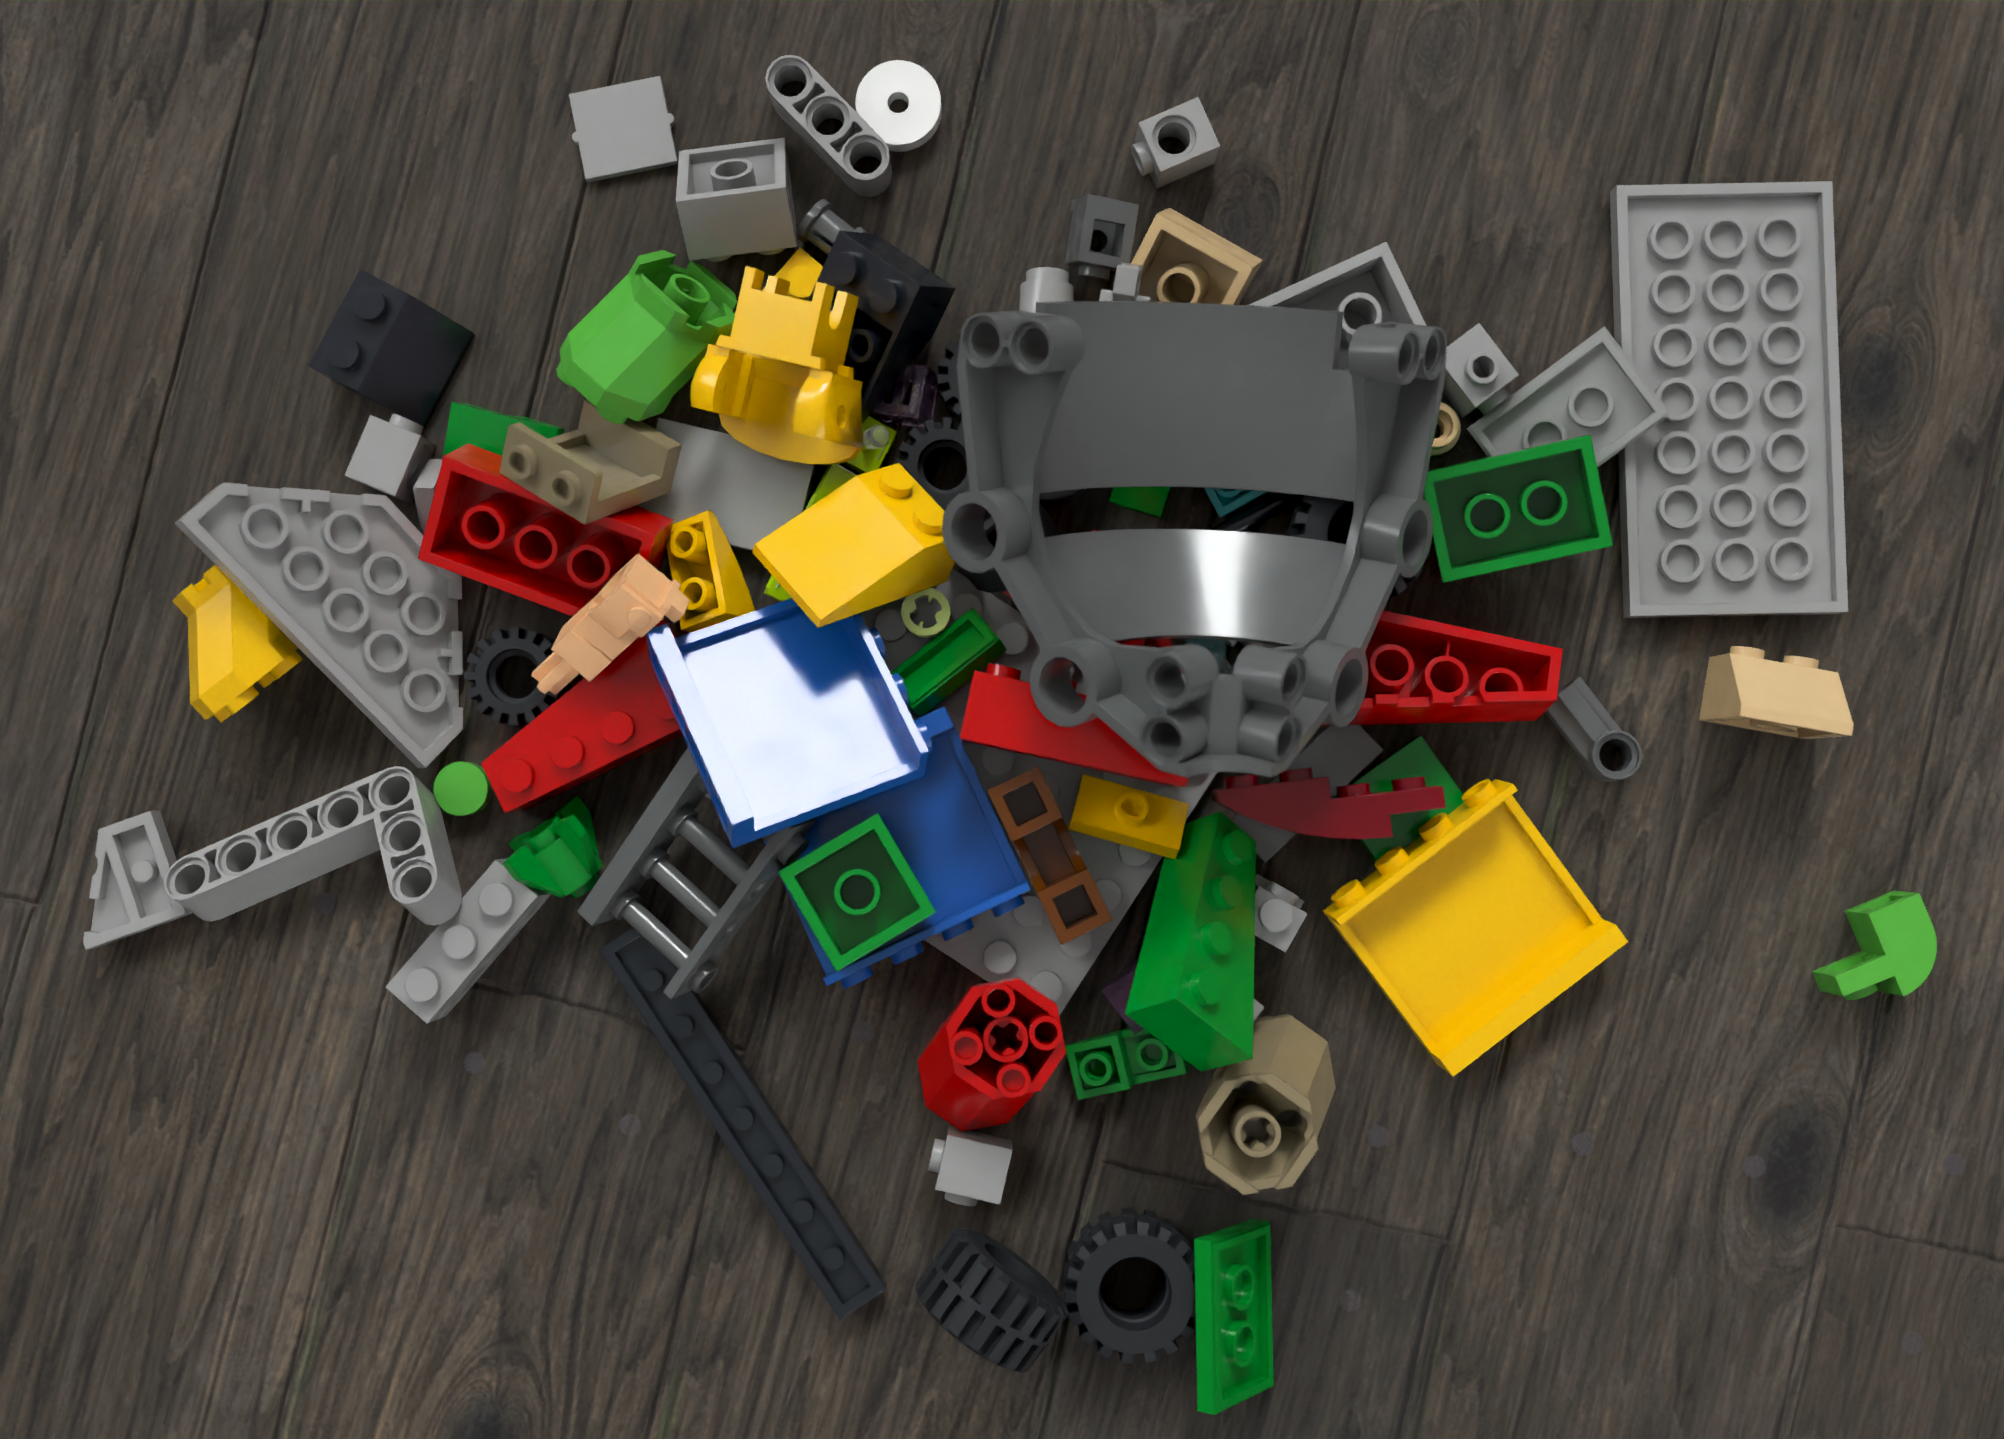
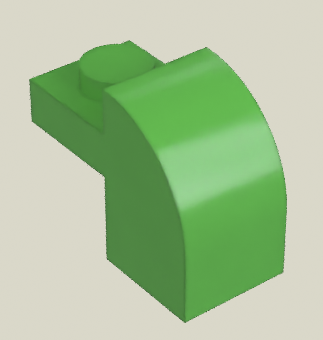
M1894 890L1845 910L1861 951L1812 971L1821 992L1842 996L1845 1000L1860 999L1875 993L1877 990L1898 996H1905L1916 990L1930 974L1937 953L1935 930L1920 893Z

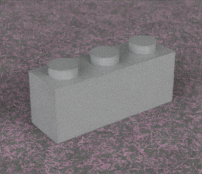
M508 858L497 859L490 865L464 895L457 913L447 922L438 925L386 985V988L426 1023L448 1015L551 896L549 893L515 881L502 865Z

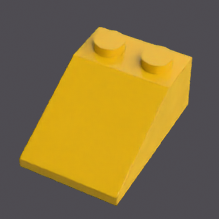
M900 463L855 476L755 543L752 551L818 628L943 584L948 581L955 563L944 544L942 534L945 511Z

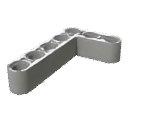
M400 766L386 768L188 854L174 862L164 878V889L168 896L202 920L212 922L223 919L381 850L389 890L393 898L423 923L435 926L447 922L457 913L462 902V892L440 806L434 794L410 770Z

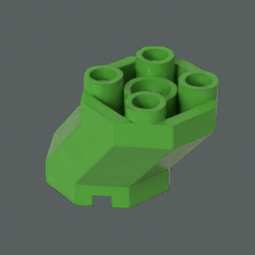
M665 250L639 255L630 272L568 333L559 350L561 361L556 370L560 380L574 387L596 407L601 417L615 424H624L628 418L639 422L663 413L672 397L694 376L699 363L706 356L708 344L716 345L720 335L729 337L731 335L735 317L733 309L737 304L736 295L705 266L693 261L689 262L686 269L676 266L672 263L677 255Z

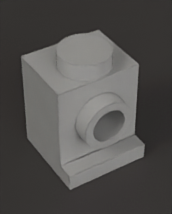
M1258 874L1255 876V936L1286 952L1307 916L1306 912L1300 910L1304 901L1291 891Z

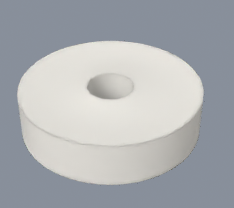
M893 60L874 67L862 79L856 93V112L884 140L889 151L904 152L916 149L925 144L934 135L939 126L942 106L938 85L928 71L915 63ZM895 100H904L908 103V108L901 113L891 111L889 106Z

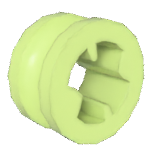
M929 588L906 596L902 603L901 616L904 625L910 633L919 638L929 639L936 637L947 628L950 623L951 610L949 602L943 593L934 588ZM924 598H928L929 605H932L935 600L942 608V610L935 614L937 624L929 628H924L925 624L923 621L917 626L911 619V616L918 611L916 602Z

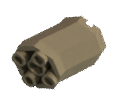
M1289 1013L1277 1016H1262L1255 1019L1253 1022V1059L1217 1068L1195 1115L1203 1163L1209 1171L1243 1195L1259 1193L1261 1189L1274 1187L1277 1190L1294 1185L1318 1150L1317 1138L1336 1089L1328 1041Z

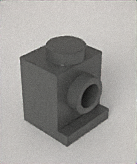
M1091 194L1073 199L1070 208L1073 214L1065 264L1078 266L1077 276L1080 278L1108 282L1110 273L1116 274L1117 265H1121V262L1130 264L1139 204ZM1093 232L1101 240V247L1097 252L1090 249Z

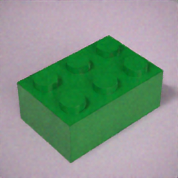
M1582 435L1434 469L1427 473L1424 498L1432 510V536L1443 583L1613 546L1591 435Z

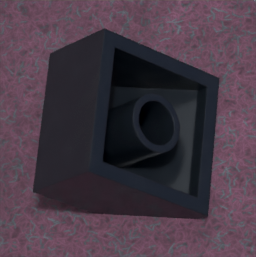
M360 269L314 354L309 367L341 386L406 419L420 424L426 429L475 334L410 294Z

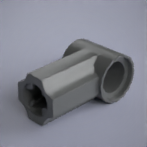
M1581 677L1575 678L1558 690L1557 700L1544 713L1578 756L1579 765L1583 773L1590 779L1598 782L1616 781L1633 775L1640 767L1642 761V749L1638 741L1631 734L1620 729ZM1605 742L1613 744L1620 754L1619 765L1614 771L1606 769L1599 758L1601 746Z

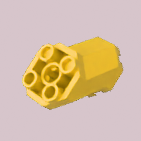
M214 565L203 574L204 576L201 581L194 586L190 584L174 598L173 603L188 618L190 704L205 720L214 715L221 723L260 694L252 686L254 683L258 682L263 688L267 687L298 664L303 658L296 651L298 647Z

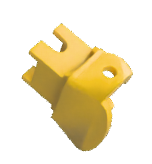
M746 266L730 337L720 335L716 345L708 344L706 356L699 363L692 379L690 388L691 407L719 413L721 426L734 439L755 451L781 460L810 465H829L855 459L863 449L861 397L863 382L854 380L853 368L843 365L859 297L847 292L837 291L833 311H831L835 287L816 282L811 302L788 297L790 282L768 275L765 291H761L764 271ZM733 350L745 352V353H747V354H743V353L736 352V351H733Z

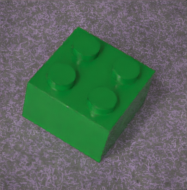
M878 813L778 872L836 972L936 913Z

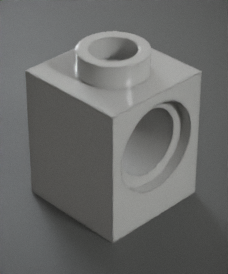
M1199 97L1139 122L1135 144L1131 145L1132 155L1142 176L1150 174L1156 189L1215 164L1220 149L1218 139ZM1166 137H1174L1184 144L1186 150L1179 154H1169L1161 149L1158 142Z
M393 413L389 422L370 415L345 476L412 504L415 498L413 487L424 464L428 459L432 458L437 445L421 436L424 427L418 423Z

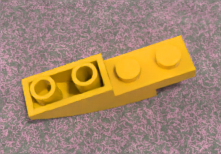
M707 510L674 523L666 546L672 581L676 579L681 584L679 591L690 600L684 615L679 619L681 630L692 633L755 611L737 559L715 514Z

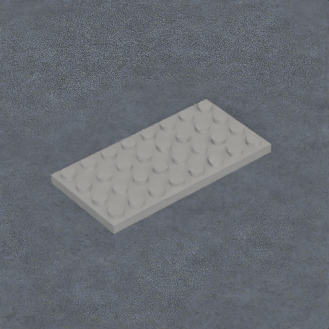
M1832 181L1616 185L1610 191L1614 339L1671 413L1667 418L1618 452L1623 618L1809 615L1848 612Z

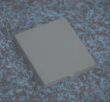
M661 76L569 94L576 132L572 134V139L576 145H579L587 182L678 164L672 127L675 125L676 120L668 112Z

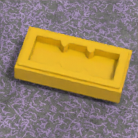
M1083 774L1068 829L1176 859L1181 845L1189 804Z

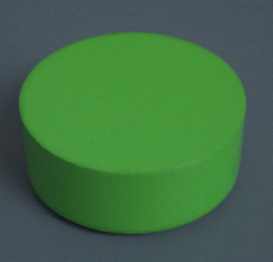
M462 761L445 766L438 773L433 788L438 805L447 813L456 816H469L482 811L488 805L493 793V787L484 768L472 762Z

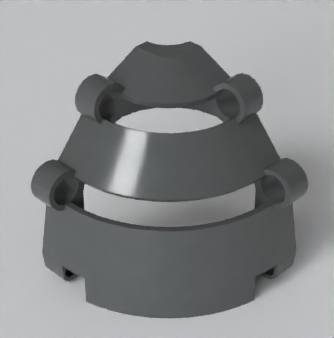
M1052 301L1036 302L1035 312L1018 310L974 314L968 318L962 327L960 336L957 376L970 491L958 494L949 502L943 515L942 534L950 557L961 568L973 573L997 571L1041 647L1042 652L1034 660L1030 672V692L1036 707L1044 717L1054 724L1064 727H1074L1099 717L1160 771L1182 777L1211 772H1241L1273 777L1288 769L1322 723L1336 727L1347 726L1361 708L1368 682V661L1365 651L1398 576L1413 577L1419 572L1425 562L1432 540V510L1429 503L1423 499L1445 382L1447 340L1444 330L1435 326L1397 322L1362 325L1357 328L1350 341L1348 350L1349 370L1338 369L1343 312L1186 302ZM1202 487L1267 491L1354 502V509L1346 544L1284 535L1204 529H1122L1044 537L1039 514L1040 493L1089 488ZM985 510L992 515L996 524L997 542L995 548L988 541L984 532L983 519ZM1197 638L1245 641L1283 647L1246 646L1237 657L1233 675L1219 674V666L1215 657L1208 649L1200 645L1155 648L1121 645L1118 642L1145 639ZM1072 661L1082 670L1086 679L1088 691L1086 701L1076 693L1071 683L1070 667Z

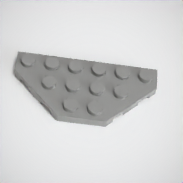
M223 482L175 522L212 562L417 768H426L463 730V707H459V676L463 675L462 631H458V600L462 599V576L418 559L423 535L386 495H352L330 493V491L287 487L281 489L251 487L248 484Z

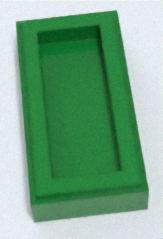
M971 608L891 671L890 674L898 673L908 693L909 705L919 717H922L971 679L974 670L981 671L988 663H991L1004 653L1007 648L975 609Z

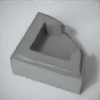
M428 459L413 487L420 528L423 529V534L443 459Z

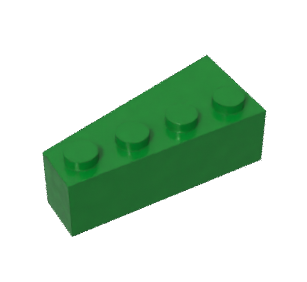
M1221 811L1186 823L1176 859L1164 856L1125 1011L1128 1017L1200 1072L1253 1059L1256 841Z

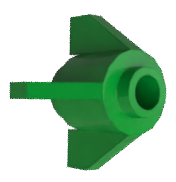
M577 795L571 797L555 813V816L548 818L531 832L528 831L517 835L509 841L508 844L515 852L502 864L515 881L560 898L569 894L574 899L583 896L595 886L600 878L597 873L603 866V862L598 854L590 811Z

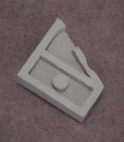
M160 810L148 811L98 830L95 852L98 867L92 876L89 898L95 899L91 931L84 932L83 943L86 950L106 945L192 914L191 911L168 896L164 889L166 873L177 859Z

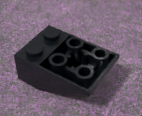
M840 230L817 282L835 287L831 311H833L837 291L847 292L859 297L843 366L853 368V379L863 382L861 390L863 424L933 337L956 288L877 234ZM815 286L808 301L812 302Z

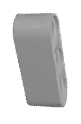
M785 55L774 60L767 69L765 80L773 107L778 115L852 191L865 197L878 196L886 191L891 184L893 172L889 149L884 140L807 61L795 55ZM791 81H799L806 85L804 90L797 96L788 97L780 93L782 87ZM826 119H837L843 123L840 131L833 135H823L817 131V127ZM863 157H875L881 162L878 169L869 174H862L853 169L856 162Z

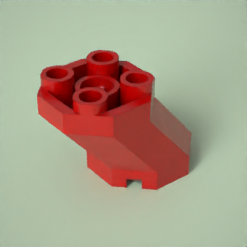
M1020 977L971 986L945 1022L938 1028L918 1058L926 1107L962 1132L1008 1123L1035 1092L1041 1091L1066 1054L1057 1003Z

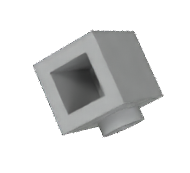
M1480 323L1447 346L1443 393L1462 418L1476 408L1485 415L1507 399L1510 394L1505 386L1519 375Z
M949 1126L946 1141L935 1138L928 1171L938 1173L935 1190L945 1192L944 1198L960 1205L976 1206L977 1200L1000 1205L1013 1151L1012 1140L971 1130L962 1132L954 1126Z

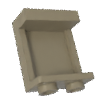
M584 400L577 430L547 439L522 423L509 425L499 473L586 525L670 493L682 444L642 421L638 422L628 418L624 424L609 422L599 415L596 407L590 401Z

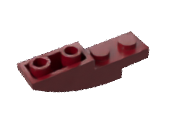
M1312 767L1283 771L1279 773L1280 782L1258 784L1257 774L1223 778L1225 789L1211 790L1213 802L1237 815L1277 829L1327 838L1372 839L1393 837L1390 815L1446 808L1443 786H1426L1425 776L1391 780L1392 791L1371 793L1370 783L1336 786L1337 797L1331 798L1329 778H1313Z

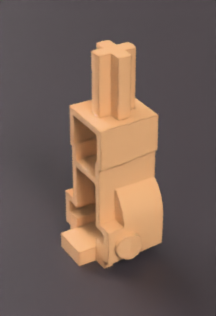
M636 554L587 605L563 625L551 647V650L554 652L532 671L531 676L539 682L537 688L544 694L550 691L556 695L579 673L590 682L639 636L642 638L662 620L664 615L673 623L677 622L684 615L690 602L679 591L681 584L676 579L670 581L640 554Z

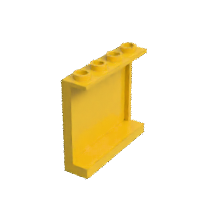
M1485 779L1468 789L1462 796L1464 801L1462 805L1448 815L1445 812L1440 813L1426 821L1418 830L1421 835L1404 849L1402 846H1397L1383 854L1375 862L1377 870L1361 882L1355 879L1344 884L1331 896L1333 903L1323 910L1324 914L1436 1064L1453 1077L1628 943V940L1616 924L1602 919L1515 800L1512 794L1518 790L1514 784L1494 779L1492 782L1489 779Z

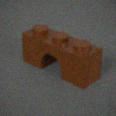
M1039 766L987 790L1061 945L1112 921L1113 919L1070 835Z

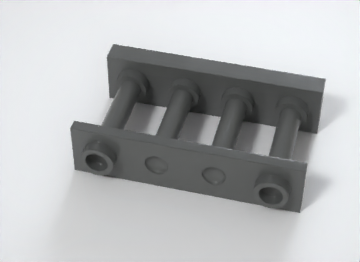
M689 748L686 749L577 911L592 926L613 919L618 921L625 919L679 970L663 991L670 999L692 990L699 993L714 980L719 972V967L715 964L779 875L778 872L784 866L787 867L794 863L804 853L809 844L805 837L816 823V820L812 818L762 837L767 844L750 867L697 819L698 811L695 809L708 792ZM682 835L737 885L722 908H719L668 861L670 855L667 853V850L676 837ZM653 877L708 927L693 950L686 946L640 903L641 896L638 893L647 879Z

